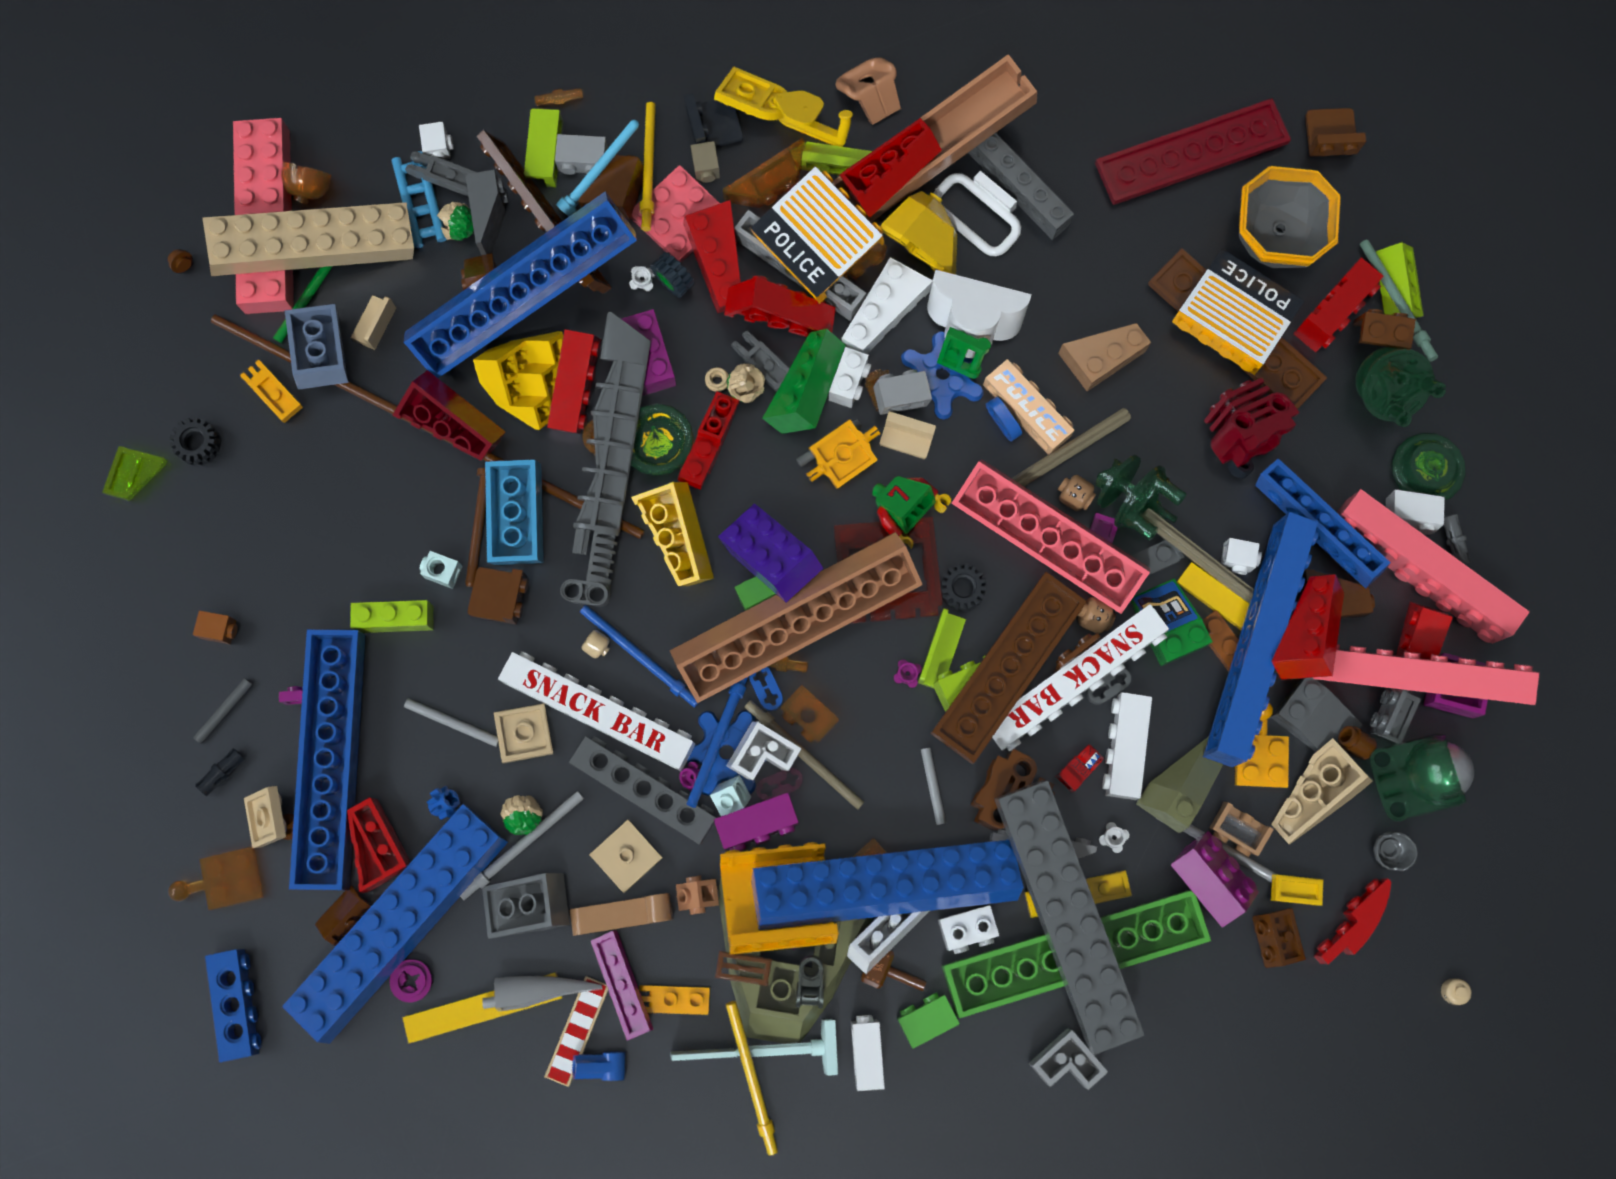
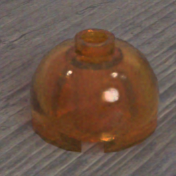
M282 163L281 180L285 191L294 195V201L308 204L309 200H318L327 193L331 182V174L305 166L296 167V164Z

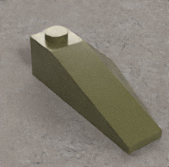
M1209 736L1148 783L1141 798L1136 803V805L1178 833L1189 828L1223 766L1221 763L1203 757Z

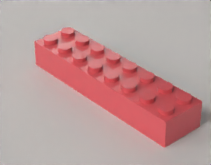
M282 118L233 121L235 215L292 211L290 130ZM293 269L236 274V304L245 314L291 310L294 307Z
M984 460L978 461L952 502L953 505L1120 614L1123 613L1150 573L1149 567Z
M1362 489L1348 498L1337 511L1345 521L1391 562L1388 568L1395 572L1394 574L1398 579L1409 582L1415 587L1417 593L1431 598L1436 602V606L1444 612H1450L1457 617L1456 620L1461 625L1472 628L1483 641L1493 644L1513 636L1530 611Z
M1337 644L1333 676L1313 677V679L1536 705L1539 673L1533 671V667L1529 665L1514 664V669L1504 668V663L1486 661V666L1476 665L1475 659L1459 658L1458 662H1449L1448 656L1431 655V659L1420 658V653L1404 652V656L1393 655V650L1377 649L1376 653L1366 652L1367 647L1350 646L1349 650H1341L1340 644Z

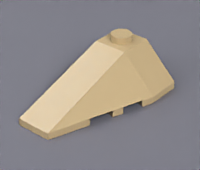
M1332 738L1312 756L1309 765L1298 779L1297 785L1289 798L1286 799L1271 825L1290 845L1354 798L1372 780Z

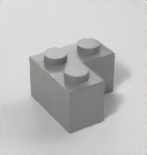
M1068 1028L1028 1063L1050 1087L1067 1071H1070L1078 1082L1089 1090L1108 1072L1073 1030Z

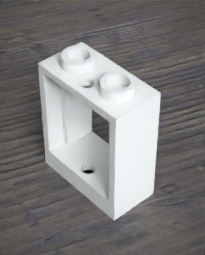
M872 1015L856 1016V1021H851L857 1091L884 1089L879 1021L873 1019Z

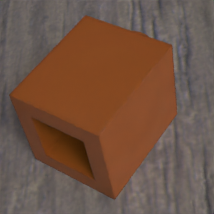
M199 611L193 636L203 640L231 645L232 639L237 634V620L226 615Z

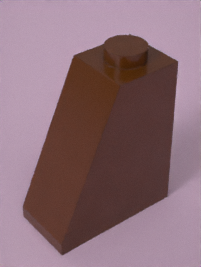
M616 155L579 198L578 203L580 206L584 207L606 191L624 217L630 220L643 182L644 166L639 157L634 155Z
M1311 569L1304 570L1302 577L1305 578L1301 595L1309 577L1327 574ZM1337 578L1344 591L1341 619L1365 617L1374 612L1375 599L1370 594L1369 587L1365 589L1360 584Z

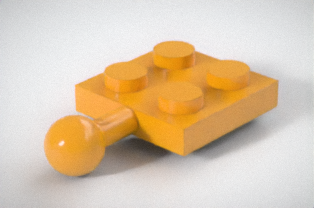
M1270 703L1266 710L1261 713L1262 727L1259 734L1255 735L1253 740L1255 751L1252 758L1235 766L1236 786L1288 788L1289 736H1267L1268 718L1273 713Z

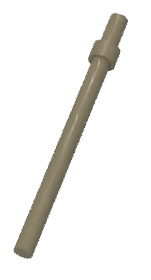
M752 700L745 705L744 708L756 717L759 723L800 747L801 750L798 756L857 810L862 806L864 801L774 721L775 718L768 711L765 713Z

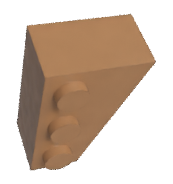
M1135 323L1064 343L1058 354L1085 390L1089 391L1145 353L1151 341L1138 324Z

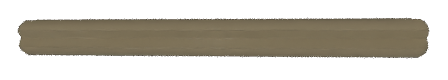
M1122 408L1011 479L1022 486L1028 485L1131 419L1130 413L1126 408Z
M1148 508L1142 513L1140 520L1232 592L1250 603L1253 597V588L1154 511Z

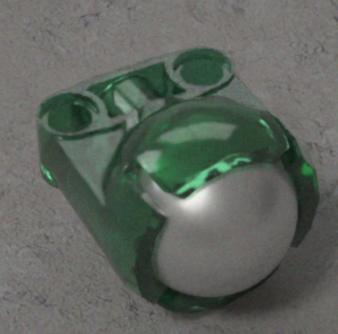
M1436 733L1378 748L1370 756L1372 773L1381 802L1388 817L1394 821H1403L1459 807L1467 802L1465 792L1473 782V762L1465 750L1453 743H1449L1446 734ZM1381 752L1387 753L1390 757V763L1386 767H1381L1376 762V757ZM1395 802H1401L1405 805L1406 813L1404 816L1398 817L1393 814L1392 805Z

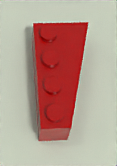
M920 118L842 172L839 176L851 196L870 218L939 154L942 149L930 127Z
M730 200L685 215L683 221L717 314L725 311L728 287L741 283Z
M1361 257L1294 332V335L1315 353L1321 346L1326 349L1336 338L1332 334L1337 329L1342 331L1351 321L1348 316L1352 312L1357 314L1366 304L1363 299L1367 295L1372 297L1379 290L1381 285L1378 282L1384 275Z
M753 276L751 279L728 287L724 315L734 317L735 314L745 316L744 321L752 323L755 321L768 322L767 327L774 329L789 327L788 332L807 337L810 332L828 329L832 333L836 307L826 304L825 300L819 304L816 299L808 297L805 292L787 289V286L784 284L769 282L764 276Z
M565 329L547 428L577 434L581 433V429H585L587 423L585 411L591 400L590 389L595 378L596 363L602 341L597 336Z
M1335 574L1309 577L1271 661L1281 679L1333 676L1344 591Z

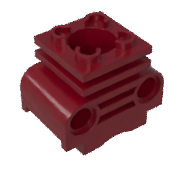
M1262 377L1253 382L1247 380L1236 390L1230 388L1220 395L1221 400L1209 409L1210 413L1204 419L1206 424L1215 421L1209 428L1212 432L1219 429L1211 440V448L1222 464L1233 460L1236 466L1240 467L1256 455L1267 454L1273 451L1280 444L1282 435L1290 432L1296 426L1292 418L1300 413L1298 409L1283 393L1276 392L1264 397L1270 388L1267 385L1258 389L1264 383Z

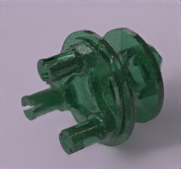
M1394 347L1378 349L1365 358L1356 375V389L1367 410L1375 417L1385 421H1393L1401 427H1407L1411 423L1412 415L1423 407L1430 394L1435 398H1441L1446 393V389H1444L1446 385L1435 379L1433 368L1428 359L1412 349Z
M1133 455L1123 463L1116 458L1113 460L1112 467L1100 472L1096 478V486L1101 489L1097 505L1105 508L1113 503L1122 492L1125 493L1127 498L1115 517L1114 525L1118 529L1133 528L1150 541L1157 534L1159 528L1142 517V513L1149 508L1172 525L1167 519L1175 523L1178 517L1161 506L1159 494H1162L1178 506L1185 499L1187 493L1170 482V478L1166 476V469L1161 465L1148 472L1135 486L1131 481L1138 471L1141 458Z

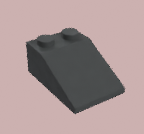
M495 170L465 174L475 241L481 255L492 253L506 213L505 203H509L502 178H497Z
M1299 678L1271 715L1273 720L1315 752L1332 738L1340 745L1338 735L1344 727L1355 726L1360 729L1363 725L1329 689L1313 678Z
M544 873L485 886L482 889L488 939L570 925L564 873Z

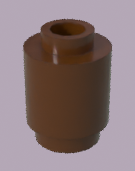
M1346 726L1338 735V742L1341 747L1360 760L1370 758L1376 751L1377 742L1375 738L1358 727Z

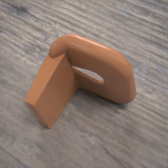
M883 58L869 59L844 73L836 81V88L839 91L860 102L871 124H875L901 109L894 83L897 74L896 68L893 63ZM870 76L875 81L873 83L860 82L863 78Z

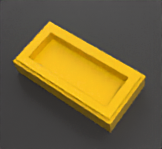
M1272 875L1271 901L1322 906L1323 879Z

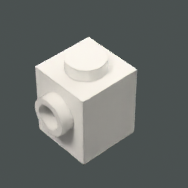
M437 122L419 125L423 154L433 155L444 160L451 159L450 149H454L451 134L448 135L444 123Z
M1229 538L1223 544L1221 564L1228 569H1232V572L1235 574L1246 575L1247 572L1250 573L1261 562L1262 553L1258 551L1259 543Z

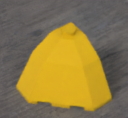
M922 191L909 196L881 224L882 231L885 235L905 246L909 253L929 264L934 272L939 270L956 275L957 232L944 206L940 204L942 199L931 192L927 195Z
M558 331L513 340L488 349L473 359L479 383L494 402L536 430H540L548 424L563 342V332Z

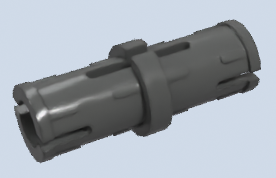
M1458 514L1445 517L1444 527L1448 539L1446 540L1447 546L1450 545L1453 556L1463 564L1471 563L1472 561L1465 542L1467 537L1463 535Z

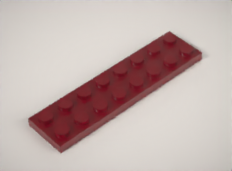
M1271 98L1098 158L1095 164L1110 200L1115 205L1287 145L1291 138Z

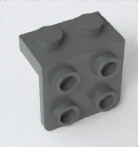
M1385 689L1380 698L1382 705L1379 712H1375L1370 720V733L1394 744L1401 745L1421 699L1409 694L1408 690Z

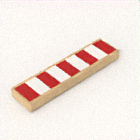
M585 976L584 981L602 985V989L578 993L544 1076L567 1087L570 1086L573 1079V1055L583 1054L609 991L605 983Z

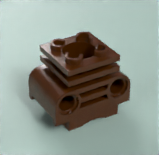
M1012 749L1011 753H1007L1005 758L998 755L996 759L992 760L987 770L985 783L975 794L970 806L979 810L974 822L992 831L1005 828L1003 822L998 823L993 818V812L995 810L998 811L994 798L1045 780L1039 777L1033 781L1037 772V765L1031 757ZM1017 765L1024 768L1025 776H1020L1017 773ZM1049 782L1050 787H1051V790H1052L1054 784L1051 783V782Z

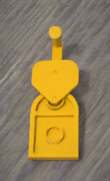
M736 67L731 69L715 91L714 100L741 110L746 114L764 120H779L789 128L833 146L842 147L845 145L851 117L853 116L850 110L841 111L838 114L840 118L838 130L818 123L815 120L824 106L821 98L806 91L787 92L783 87Z

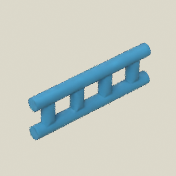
M400 157L393 158L392 164L402 203H407L414 248L423 247L422 239L436 235L438 242L446 241L447 239L441 227H444L442 220L437 216L440 211L433 184L423 180V178H421V183L409 186L407 184L405 176L407 164H413L425 169L427 166L419 165L414 161L402 164ZM425 192L428 204L413 207L410 195ZM430 214L433 226L419 229L416 217Z

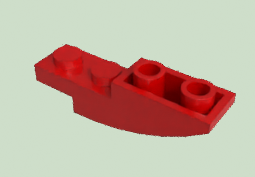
M716 391L698 429L696 440L678 475V481L687 482L688 485L701 490L708 473L710 474L725 441L739 400Z
M1388 878L1373 879L1366 885L1365 889L1367 891L1361 897L1356 896L1347 903L1348 909L1343 914L1350 922H1343L1336 928L1337 934L1331 940L1327 938L1318 945L1317 949L1319 951L1314 957L1320 964L1328 965L1342 951L1347 955H1355L1370 938L1380 922L1388 902L1392 883Z

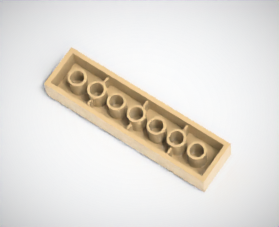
M407 203L203 218L211 276L413 259L414 244Z

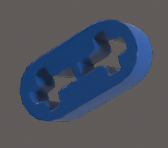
M996 396L986 403L989 414L1009 441H1013L1022 435L1019 424L999 397Z
M766 667L760 671L761 673L768 674L765 677L767 686L763 687L759 680L755 681L753 679L756 677V673L750 675L749 679L761 706L767 711H776L781 707L783 697L770 669ZM768 689L772 696H778L774 706L764 702L767 699L765 691Z

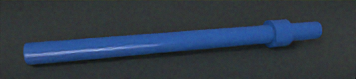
M585 605L581 609L580 613L669 686V691L675 696L682 697L694 708L699 704L692 693L686 688L687 685L684 682L672 677L590 607Z
M748 677L730 687L728 692L730 694L687 800L686 804L690 807L696 808L738 701L743 698L746 691L745 684Z

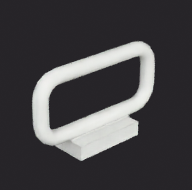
M981 171L974 177V181L961 173L949 175L935 189L933 194L941 198L954 183H961L1007 221L1012 229L999 246L992 247L945 208L954 228L989 256L1004 254L1015 243L1021 233L1020 221L1012 214L1016 209L1017 201Z

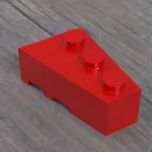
M1410 602L1396 656H1404V652L1420 653V658L1431 659V655H1439L1453 617L1439 610Z
M371 797L347 810L351 840L354 844L355 866L359 877V892L368 893L400 875L411 863L379 800Z

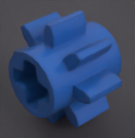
M448 786L431 791L430 795L432 798L427 801L430 813L434 816H439L440 820L452 817L457 811L455 807L460 805L457 793L454 790L448 789Z

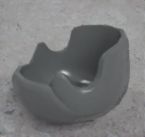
M1389 831L1380 835L1373 847L1375 860L1388 870L1406 871L1415 864L1418 856L1416 843L1409 836L1396 831Z

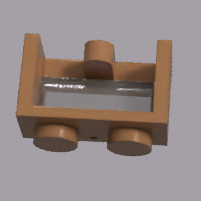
M1224 801L1209 827L1215 831L1212 836H1216L1224 843H1227L1228 840L1237 844L1235 850L1247 857L1251 853L1259 856L1274 830L1256 821L1249 814L1236 809L1229 802Z

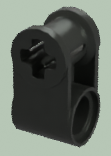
M813 955L806 956L799 965L796 1007L815 1005L823 1009V965L818 957ZM808 961L818 964L819 970L815 975L810 976L804 972L803 967Z

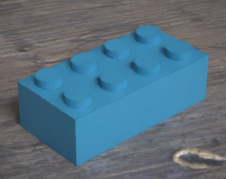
M536 460L485 462L487 562L493 565L544 563L541 464Z

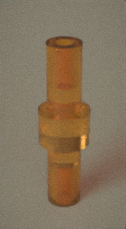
M581 88L567 91L558 89L553 90V93L534 97L536 106L549 103L558 105L564 104L567 100L583 98Z
M785 657L767 667L776 668V671L782 672L793 670L807 673L808 662L789 660V657Z

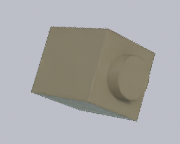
M714 141L691 145L696 181L712 182L720 178Z

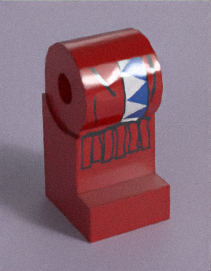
M1088 744L1055 777L1072 793L1078 789L1082 782L1103 761L1104 757L1093 746Z

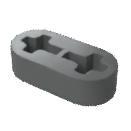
M1123 669L1117 674L1118 676L1121 674L1124 676L1122 680L1124 685L1117 683L1111 686L1109 682L1114 680L1115 676H1112L1111 673L1102 679L1105 683L1097 688L1100 689L1106 686L1108 689L1101 694L1103 699L1099 696L1094 698L1092 695L1094 691L1092 692L1090 688L1086 690L1087 699L1092 704L1100 705L1123 691L1131 682L1129 671Z

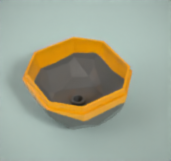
M1277 166L1267 167L1242 187L1239 238L1250 256L1264 265L1272 268H1306L1338 243L1340 194L1319 171ZM1276 228H1281L1283 232L1279 233Z

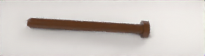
M485 468L477 469V476L480 477L465 581L467 587H473L478 568L486 511Z

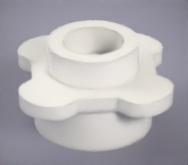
M642 266L633 267L631 270L632 280L629 282L630 287L633 290L637 288L644 289L645 291L652 290V278L655 276L652 272L653 270Z
M1110 822L1106 825L1104 835L1099 837V842L1103 846L1107 845L1112 848L1114 853H1119L1123 849L1122 845L1129 839V832ZM1113 835L1116 836V840L1112 839Z

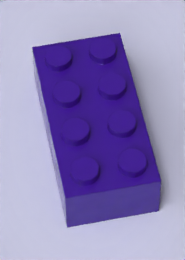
M755 503L718 536L735 559L786 603L823 569L811 549Z

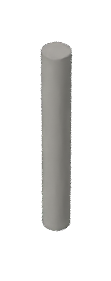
M931 748L921 749L936 825L946 824Z

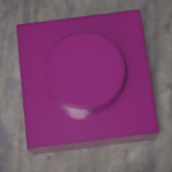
M1095 513L1090 530L1113 543L1120 520Z
M287 687V691L279 692V702L285 705L302 704L303 687Z

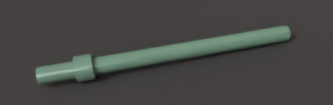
M1369 240L1362 241L1360 243L1362 250L1371 265L1384 275L1381 282L1399 312L1408 314V318L1416 319ZM1416 320L1413 340L1417 347H1421L1429 362L1434 361L1438 358V355L1430 343L1431 338L1426 330H1422Z

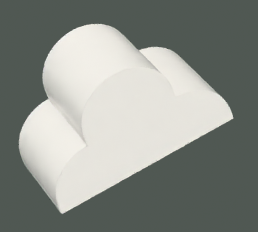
M935 270L927 310L933 321L946 327L944 338L949 328L952 327L977 339L986 338L992 345L993 340H1008L1018 334L1032 294ZM969 349L966 358H973L975 352Z

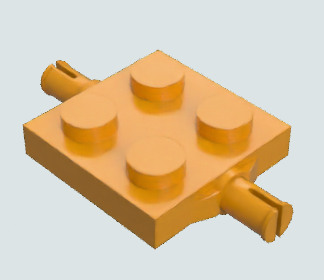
M849 419L810 446L809 449L816 458L818 466L806 473L807 477L812 476L809 480L813 482L824 474L837 489L875 463L877 458L871 451L869 442L880 435V432L876 431L877 427L873 426L863 434L856 429Z

